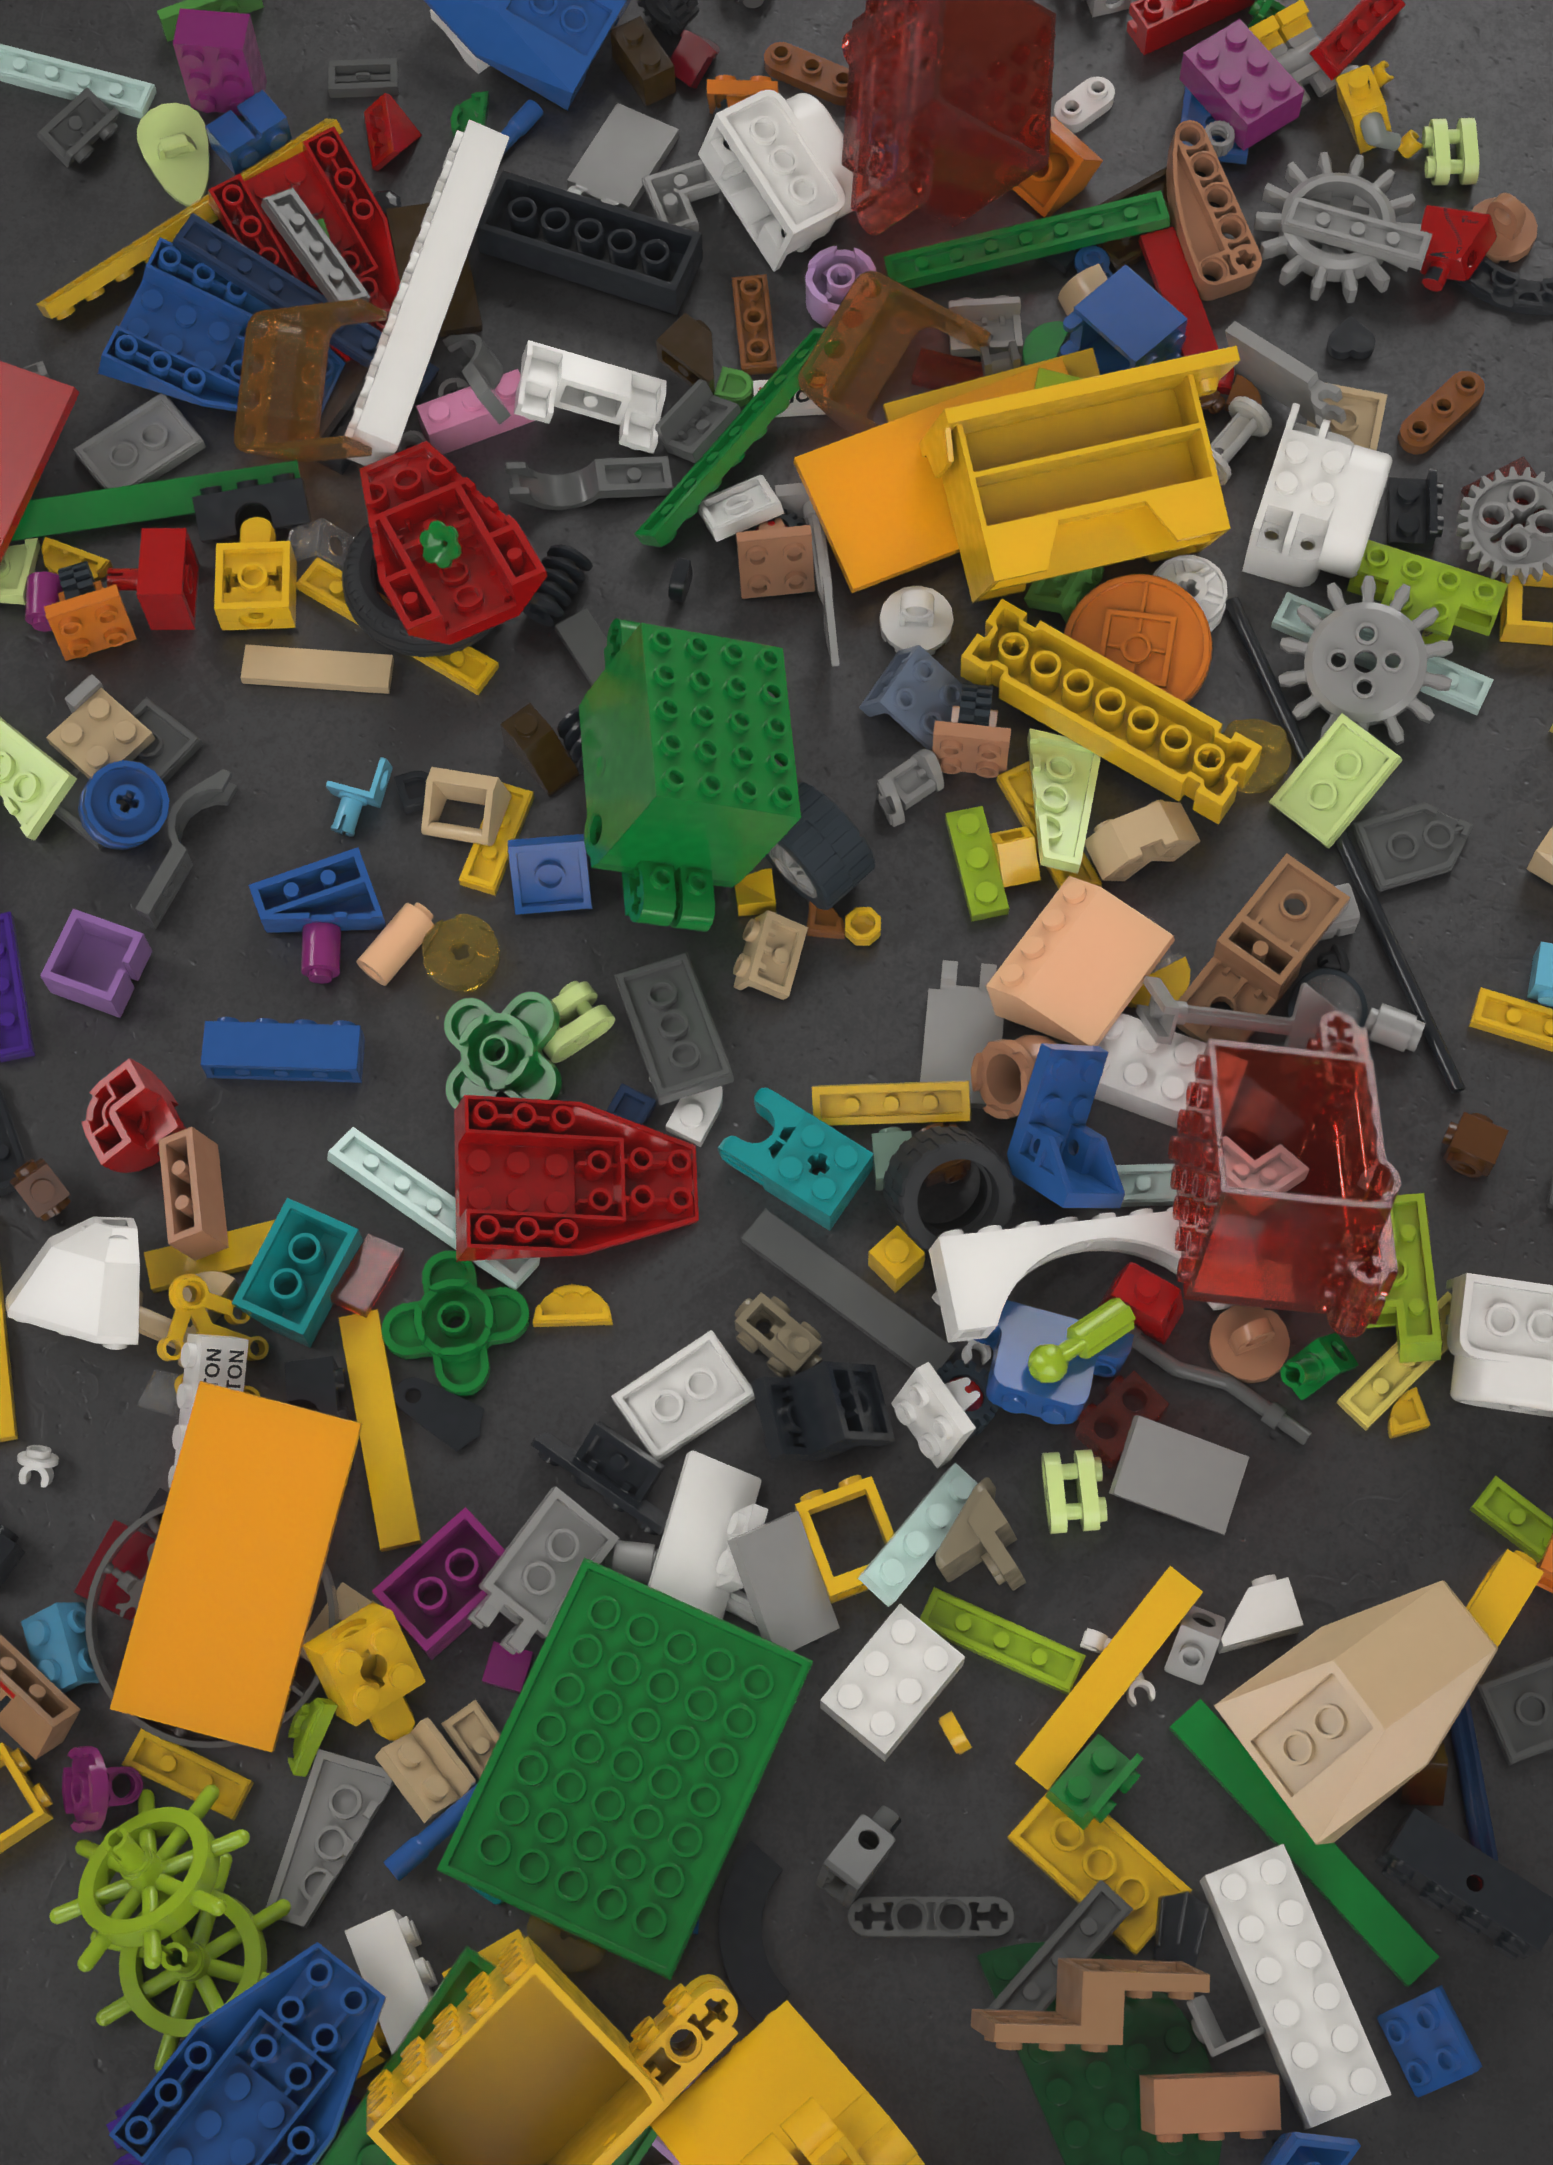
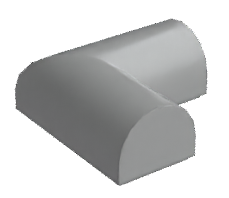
M701 159L642 177V184L657 219L696 232L699 231V223L690 202L720 193L719 186Z

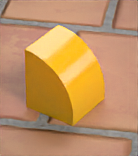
M1027 826L990 834L1004 888L1041 880L1035 838Z

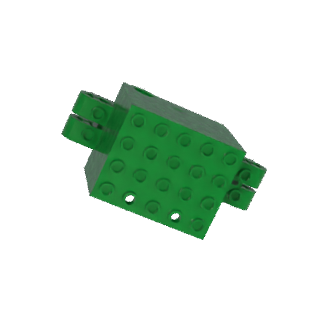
M616 618L609 627L607 646L604 648L605 670L585 694L579 705L587 807L584 831L585 849L591 859V868L622 872L625 916H630L632 922L666 927L670 925L673 928L706 932L710 929L715 915L713 885L732 888L740 883L801 819L783 648ZM768 691L771 692L775 698L771 697L768 694ZM775 759L778 760L782 764V766L778 765L775 762Z

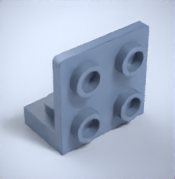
M916 645L896 653L859 708L869 717L883 713L889 714L918 742L930 750L933 746L935 721L951 722L953 705L960 706L963 684L924 648Z

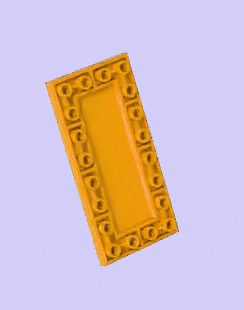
M1062 358L1055 359L794 458L793 463L851 593L960 552L942 477L935 478L928 458H922L919 445L943 410L1033 390L1039 368L1069 375Z
M204 1381L199 1382L111 1702V1710L271 1753L275 1751L363 1423Z

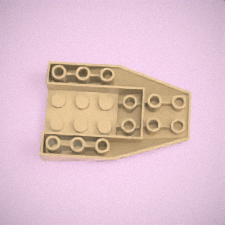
M1442 1580L1322 1626L1215 1704L1214 1707L1315 1844L1334 1843L1430 1763L1498 1651V1648L1448 1584Z

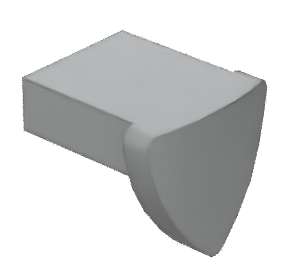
M928 749L919 750L910 759L883 776L890 775L904 810H907L935 790L939 792L944 788L942 770L935 753Z

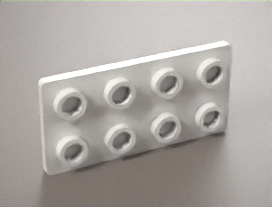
M696 1451L688 1452L648 1586L723 1620L730 1593L744 1588L727 1541L765 1523L768 1509L755 1504L761 1479Z

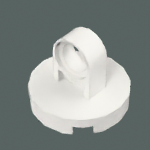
M923 586L904 587L892 593L884 602L879 618L881 636L885 642L887 640L895 648L896 653L900 650L920 645L930 655L935 654L936 649L940 648L944 643L946 645L950 640L954 623L952 608L945 597L934 589Z

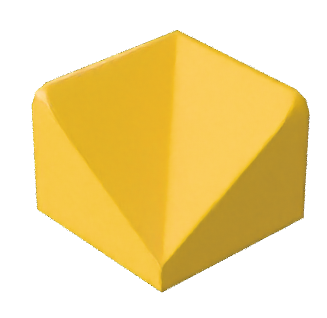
M772 868L748 874L740 883L735 885L738 917L758 915L767 910L776 913Z

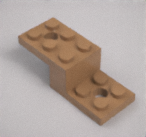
M1286 853L1218 938L1213 957L1178 1001H1185L1188 1005L1208 1008L1216 1002H1225L1231 1007L1232 1011L1268 1015L1297 979L1303 960L1344 910L1351 897ZM1289 899H1298L1305 905L1306 910L1300 915H1292L1285 910L1284 903ZM1187 1022L1184 1025L1176 1024V1027L1191 1038L1235 1054L1241 1050L1255 1032Z
M1058 1958L1056 2011L972 2009L971 2027L984 2035V2040L996 2042V2048L1003 2050H1022L1023 2043H1039V2049L1046 2051H1065V2044H1081V2049L1084 2051L1107 2052L1108 2045H1123L1125 1991L1126 1996L1131 1998L1150 1999L1152 1998L1153 1991L1167 1992L1168 1997L1172 1999L1193 2000L1195 1992L1210 1993V1974L1182 1961Z

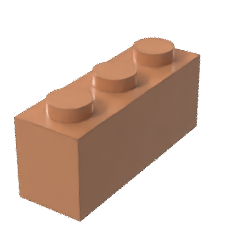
M192 1126L159 1139L168 1244L195 1261L229 1248L218 1144Z
M1267 2071L1139 2075L1141 2130L1156 2135V2141L1182 2142L1183 2134L1198 2133L1199 2140L1219 2141L1225 2139L1224 2132H1240V2138L1263 2139L1266 2138V2131L1281 2130L1279 2075Z

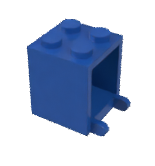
M1124 265L1074 307V311L1064 319L1063 329L1066 332H1071L1070 340L1061 346L1060 356L1093 348L1100 375L1181 358L1183 343L1186 340L1185 332L1188 319L1129 266Z

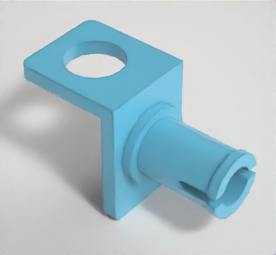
M381 757L370 792L327 781L326 788L332 795L341 799L333 825H331L332 831L341 835L346 832V836L354 837L362 806L381 807L393 769L386 758Z

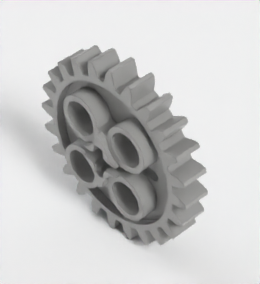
M1511 467L1508 476L1504 477L1497 469L1493 476V482L1486 476H1482L1479 484L1480 488L1472 485L1468 493L1469 497H1463L1460 506L1463 510L1458 511L1456 521L1461 523L1457 527L1456 535L1463 537L1459 545L1460 549L1471 548L1466 560L1468 562L1476 559L1480 560L1478 572L1489 567L1492 569L1491 579H1495L1499 573L1505 574V582L1507 584L1511 582L1513 575H1518L1522 585H1525L1529 574H1532L1537 582L1541 581L1543 569L1548 574L1553 575V480L1548 484L1543 482L1545 472L1542 471L1536 478L1531 477L1530 467H1526L1523 476H1518L1515 468ZM1514 499H1525L1529 502V505H1520ZM1540 508H1544V509H1545V510H1542V511H1539V512L1533 514L1536 510H1538V509H1540ZM1484 518H1494L1499 524H1488L1484 521ZM1537 527H1548L1552 533H1542ZM1502 537V539L1496 543L1491 542ZM1514 545L1521 549L1522 552L1513 553L1506 547Z

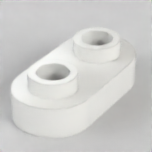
M1091 77L1056 102L1053 117L1058 119L1072 133L1083 130L1112 107L1115 95L1113 84L1103 77ZM1067 109H1074L1076 111L1070 112Z

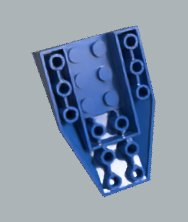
M424 0L476 58L567 111L582 87L587 70L614 25L617 26L631 0Z
M160 237L146 264L143 280L120 326L116 325L102 353L98 374L204 407L317 424L345 362L317 336L242 290L231 281L223 278L204 263L196 261L173 246V243Z
M316 1942L198 2022L110 2132L109 2136L144 2165H316L336 2136L386 1997L320 1943Z

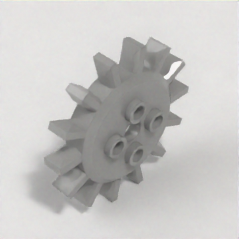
M1321 152L1316 169L1317 176L1308 179L1294 162L1287 165L1285 179L1294 188L1291 193L1267 183L1264 188L1262 201L1282 210V213L1256 212L1254 230L1279 232V237L1262 242L1260 247L1262 260L1284 253L1290 260L1283 266L1279 282L1285 286L1303 271L1314 277L1310 286V299L1316 301L1324 292L1326 281L1341 282L1346 302L1353 303L1358 289L1356 279L1364 276L1368 277L1380 293L1385 292L1388 289L1390 276L1382 268L1381 264L1386 260L1282 232L1294 195L1421 230V224L1396 222V217L1412 212L1416 199L1413 194H1409L1389 201L1385 193L1392 186L1395 175L1394 171L1388 169L1374 183H1371L1361 177L1364 169V156L1356 154L1350 163L1348 173H1333L1332 162L1328 152ZM1386 261L1406 272L1409 269L1407 266Z
M1365 576L1361 585L1362 602L1350 605L1345 603L1342 590L1335 582L1327 585V597L1335 611L1324 619L1320 618L1312 608L1301 604L1297 609V615L1301 622L1314 630L1309 642H1303L1293 637L1281 638L1280 642L1281 650L1288 654H1298L1305 657L1304 669L1287 671L1278 676L1280 687L1291 688L1298 684H1307L1311 693L1309 698L1298 703L1292 711L1294 718L1297 721L1306 718L1313 710L1321 707L1330 715L1328 721L1322 727L1321 738L1341 713L1367 732L1370 725L1384 723L1388 730L1389 738L1396 746L1404 743V730L1396 717L1406 709L1411 710L1419 720L1430 724L1435 714L1430 706L1422 703L1417 698L1422 686L1431 687L1438 691H1449L1452 679L1445 675L1426 671L1427 659L1444 657L1453 652L1452 641L1441 640L1432 644H1424L1420 634L1423 629L1434 624L1439 617V611L1432 607L1424 610L1419 617L1412 621L1401 613L1402 608L1409 601L1411 587L1403 584L1396 590L1394 599L1389 606L1375 603L1376 584L1373 576ZM1364 628H1369L1374 632V637L1369 641H1364L1359 636L1360 631ZM1363 652L1373 654L1377 660L1376 667L1367 673L1360 672L1354 665L1357 655ZM1336 654H1341L1346 659L1345 664L1341 667H1335L1331 663L1332 657ZM1391 655L1397 656L1400 659V665L1396 668H1389L1385 663L1387 657ZM1360 682H1369L1372 686L1371 692L1368 694L1359 693L1357 686Z

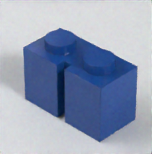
M263 89L237 105L238 111L246 121L241 122L234 112L229 110L205 126L211 148L235 175L245 168L251 167L259 159L273 150L284 146L287 141L292 139L287 117Z

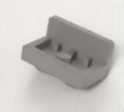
M1006 295L983 299L964 297L949 301L947 322L951 358L980 356V347L988 346L990 355L1009 351L1008 343L1015 340L1019 354H1021L1023 351V339L1020 319V297H1009Z

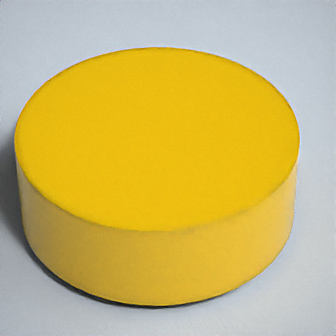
M950 1711L939 1717L940 1720L938 1722L956 1754L959 1753L961 1755L970 1750L972 1746L953 1712Z

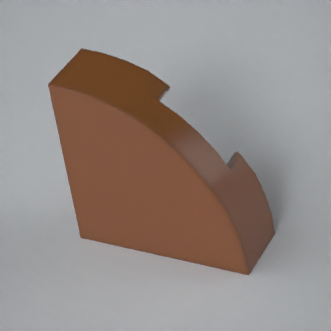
M1237 374L1224 410L1229 412L1228 407L1237 396L1248 397L1262 406L1261 396L1254 384Z
M810 902L807 936L845 939L844 922L837 911L832 907L829 910L819 909Z

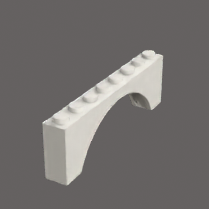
M1226 1200L1212 1201L1201 1208L1192 1209L1188 1204H1180L1168 1208L1165 1212L1153 1213L1151 1208H1144L1131 1212L1129 1216L1116 1217L1115 1213L1112 1212L1102 1213L1094 1216L1092 1220L1078 1221L1077 1217H1065L1049 1225H1040L1039 1221H1029L1019 1224L1016 1228L1002 1230L1000 1225H992L978 1230V1233L964 1234L963 1230L959 1229L950 1230L940 1234L929 1249L948 1343L987 1338L998 1326L1002 1309L1009 1294L1023 1277L1051 1260L1080 1252H1120L1150 1260L1185 1280L1206 1300L1213 1310L1228 1309L1233 1305L1243 1303H1255L1264 1294L1242 1203L1227 1204Z

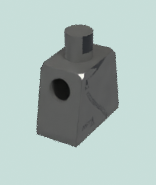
M884 1805L878 1809L872 1819L861 1814L823 1863L815 1884L849 1910L853 1902L857 1900L891 1853L896 1842L892 1834L901 1823V1818Z

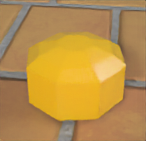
M855 907L845 916V936L854 945L870 946L880 937L881 916L871 907Z

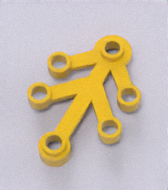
M183 1274L172 1281L168 1296L175 1311L167 1337L162 1338L157 1344V1354L162 1360L174 1361L181 1358V1350L184 1345L183 1338L190 1318L196 1328V1334L248 1339L247 1360L256 1361L266 1357L269 1345L263 1337H249L212 1323L206 1309L224 1314L225 1320L231 1325L244 1324L250 1319V1316L243 1311L239 1320L233 1315L235 1306L232 1305V1300L210 1293L205 1281L195 1274ZM185 1287L189 1288L192 1294L189 1302L183 1297V1289ZM169 1341L176 1348L173 1356L169 1355L166 1350ZM253 1341L259 1346V1353L256 1356L250 1349ZM184 1373L175 1380L174 1388L176 1393L179 1385L183 1384ZM244 1385V1392L260 1396L254 1387Z

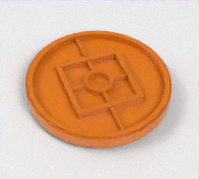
M1131 574L1116 577L1100 584L1085 595L1077 604L1064 629L1065 635L1187 704L1201 689L1212 661V636L1203 610L1185 589L1159 576Z

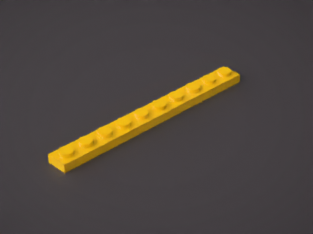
M326 118L241 172L240 175L246 181L303 152V141L333 126L339 135L344 131L337 119ZM209 194L37 303L36 305L43 316L50 319L56 317L57 320H62L71 315L76 310L74 305L84 298L87 301H91L105 292L103 286L115 279L116 282H121L130 277L135 272L134 266L142 261H145L147 264L160 237L171 243L173 242V239L192 213L210 224L217 221L219 218L209 205Z

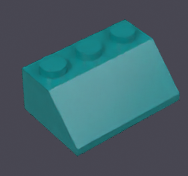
M287 1198L239 1287L232 1305L272 1331L311 1348L365 1244L359 1229Z

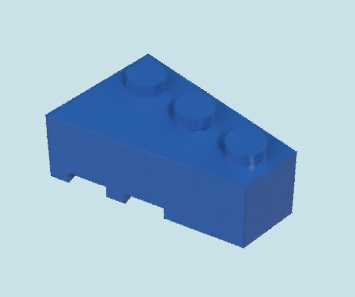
M359 847L248 885L266 933L302 932V928L306 924L314 922L332 923L339 926L341 931L383 930L386 927Z

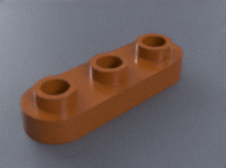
M786 42L773 43L765 50L764 68L769 76L836 105H850L858 99L860 95V78L853 70Z
M1460 371L1454 374L1402 422L1398 433V442L1401 448L1411 454H1423L1429 451L1479 405L1485 391L1483 379L1471 371ZM1462 385H1468L1471 389H1466ZM1443 406L1447 411H1441L1438 407ZM1413 429H1421L1424 433H1416Z

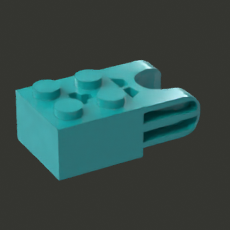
M766 1087L760 1088L754 1096L756 1112L771 1124L774 1129L772 1135L760 1143L746 1142L731 1135L722 1140L717 1148L722 1160L762 1185L764 1190L830 1231L873 1170L874 1153L773 1090ZM822 1168L825 1169V1174L820 1171L818 1175H814L812 1170Z

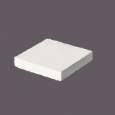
M758 475L704 498L699 504L700 508L698 510L716 542L736 534V532H742L785 514L781 502L763 475Z

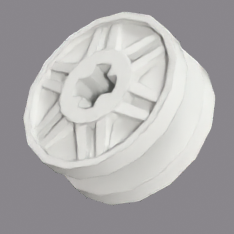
M1183 555L1165 561L1154 572V576H1159L1176 583L1197 601L1207 618L1211 632L1220 624L1226 608L1228 595L1227 581L1220 568L1199 556Z

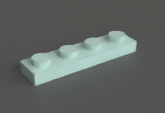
M956 1463L950 1466L858 1579L888 1607L892 1605L940 1547L969 1495L978 1483Z

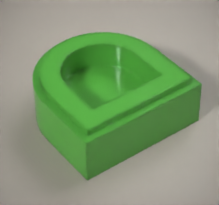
M723 366L714 395L734 402L739 407L748 404L754 393L752 378L742 370Z

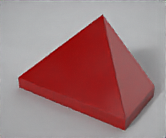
M384 93L364 111L373 170L379 171L422 136L390 94Z

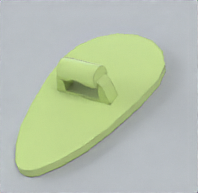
M167 103L150 109L141 118L137 127L138 145L146 163L164 190L176 201L188 207L205 196L209 183L210 153L205 123L199 112L188 105Z

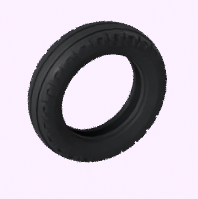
M369 522L357 533L345 557L342 587L345 601L352 617L371 639L383 647L403 655L436 657L462 651L464 648L480 641L494 628L491 627L452 645L408 635L395 610L381 598L376 589L378 568Z

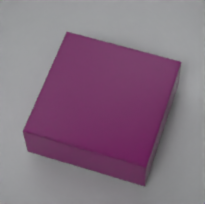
M494 1641L483 1674L482 1683L520 1694L529 1675L535 1654L532 1651L523 1650L521 1653L516 1652L512 1655L500 1646L499 1642Z

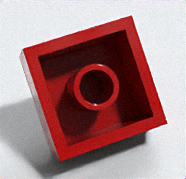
M142 528L139 567L108 568L107 570L108 575H110L107 576V587L116 585L118 591H137L136 595L151 630H195L200 564L187 529Z

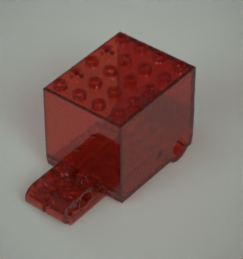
M866 0L865 12L852 21V29L844 35L842 40V50L849 64L841 165L853 173L850 209L857 212L858 221L867 233L879 235L917 208L955 227L1048 165L1050 157L1049 140L1051 101L1053 97L1052 82L1056 13L1033 0Z
M1330 1011L1322 1016L1315 1037L1308 1039L1306 1049L1208 1039L1204 1054H1198L1196 1057L1194 1070L1196 1079L1195 1082H1189L1187 1085L1186 1109L1179 1110L1177 1118L1178 1134L1177 1136H1171L1168 1148V1157L1175 1162L1171 1172L1170 1186L1171 1189L1177 1190L1172 1214L1174 1220H1179V1226L1175 1234V1250L1181 1251V1258L1177 1266V1281L1183 1283L1184 1300L1327 1314L1330 1326L1338 1334L1346 1337L1362 1335L1366 1331L1368 1324H1377L1386 1302L1385 1295H1389L1398 1274L1391 1210L1401 1187V1178L1398 1171L1390 1162L1386 1161L1374 1063L1370 1058L1367 1028L1358 1027L1356 1021L1344 1012ZM1227 1136L1254 1160L1281 1144L1309 1168V1172L1305 1180L1285 1193L1228 1187L1223 1137Z

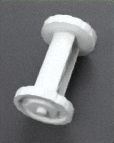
M1237 396L1232 400L1228 407L1232 419L1210 444L1220 486L1225 485L1230 479L1232 473L1228 463L1251 436H1266L1272 428V420L1267 411L1256 401L1245 396Z

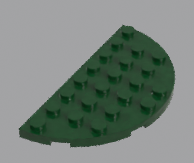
M1045 1942L1016 1944L977 1955L978 1962L994 2000ZM1096 1952L1090 1959L1115 1958L1100 1952ZM1125 1991L1123 2045H1108L1107 2052L1084 2051L1081 2049V2044H1065V2051H1046L1039 2049V2043H1023L1022 2050H1016L1064 2165H1219L1222 2140H1199L1198 2133L1183 2134L1182 2142L1156 2141V2135L1141 2130L1139 2075L1213 2072L1206 2051L1197 2039L1191 2024L1166 1993L1153 1991L1152 1998L1139 1999L1127 1997ZM1056 1998L1045 2011H1056Z

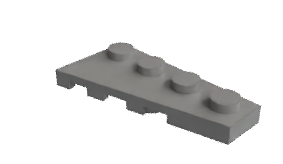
M318 1749L266 1905L268 1907L280 1899H286L290 1902V1912L279 1920L307 1928L394 1785V1782L382 1767Z

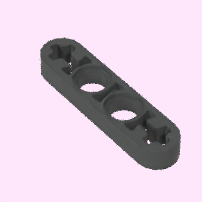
M995 1896L862 1897L853 1902L849 1908L848 1922L852 1931L864 1938H998L1009 1932L1014 1923L1015 1915L1008 1901ZM866 1905L871 1906V1911L874 1914H885L883 1905H893L890 1917L893 1930H884L885 1921H873L871 1929H863L862 1922L855 1921L854 1916L855 1914L862 1913L863 1906ZM906 1905L917 1907L922 1914L921 1924L912 1930L904 1929L900 1926L897 1919L899 1910ZM955 1905L963 1911L965 1920L960 1928L954 1930L947 1929L941 1923L940 1912L946 1906ZM969 1905H978L976 1914H987L990 1912L991 1906H998L999 1913L1007 1915V1921H1001L999 1929H991L990 1921H977L978 1930H969L972 1919Z

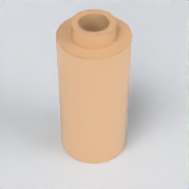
M418 902L414 906L405 903L356 961L358 966L373 980L386 986L435 929V925L431 921L434 918L433 914Z

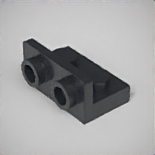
M1429 469L1426 479L1389 477L1387 483V546L1400 550L1431 551L1436 537H1442L1444 517L1443 515H1438V505L1442 504L1444 487L1443 483L1437 482V469Z

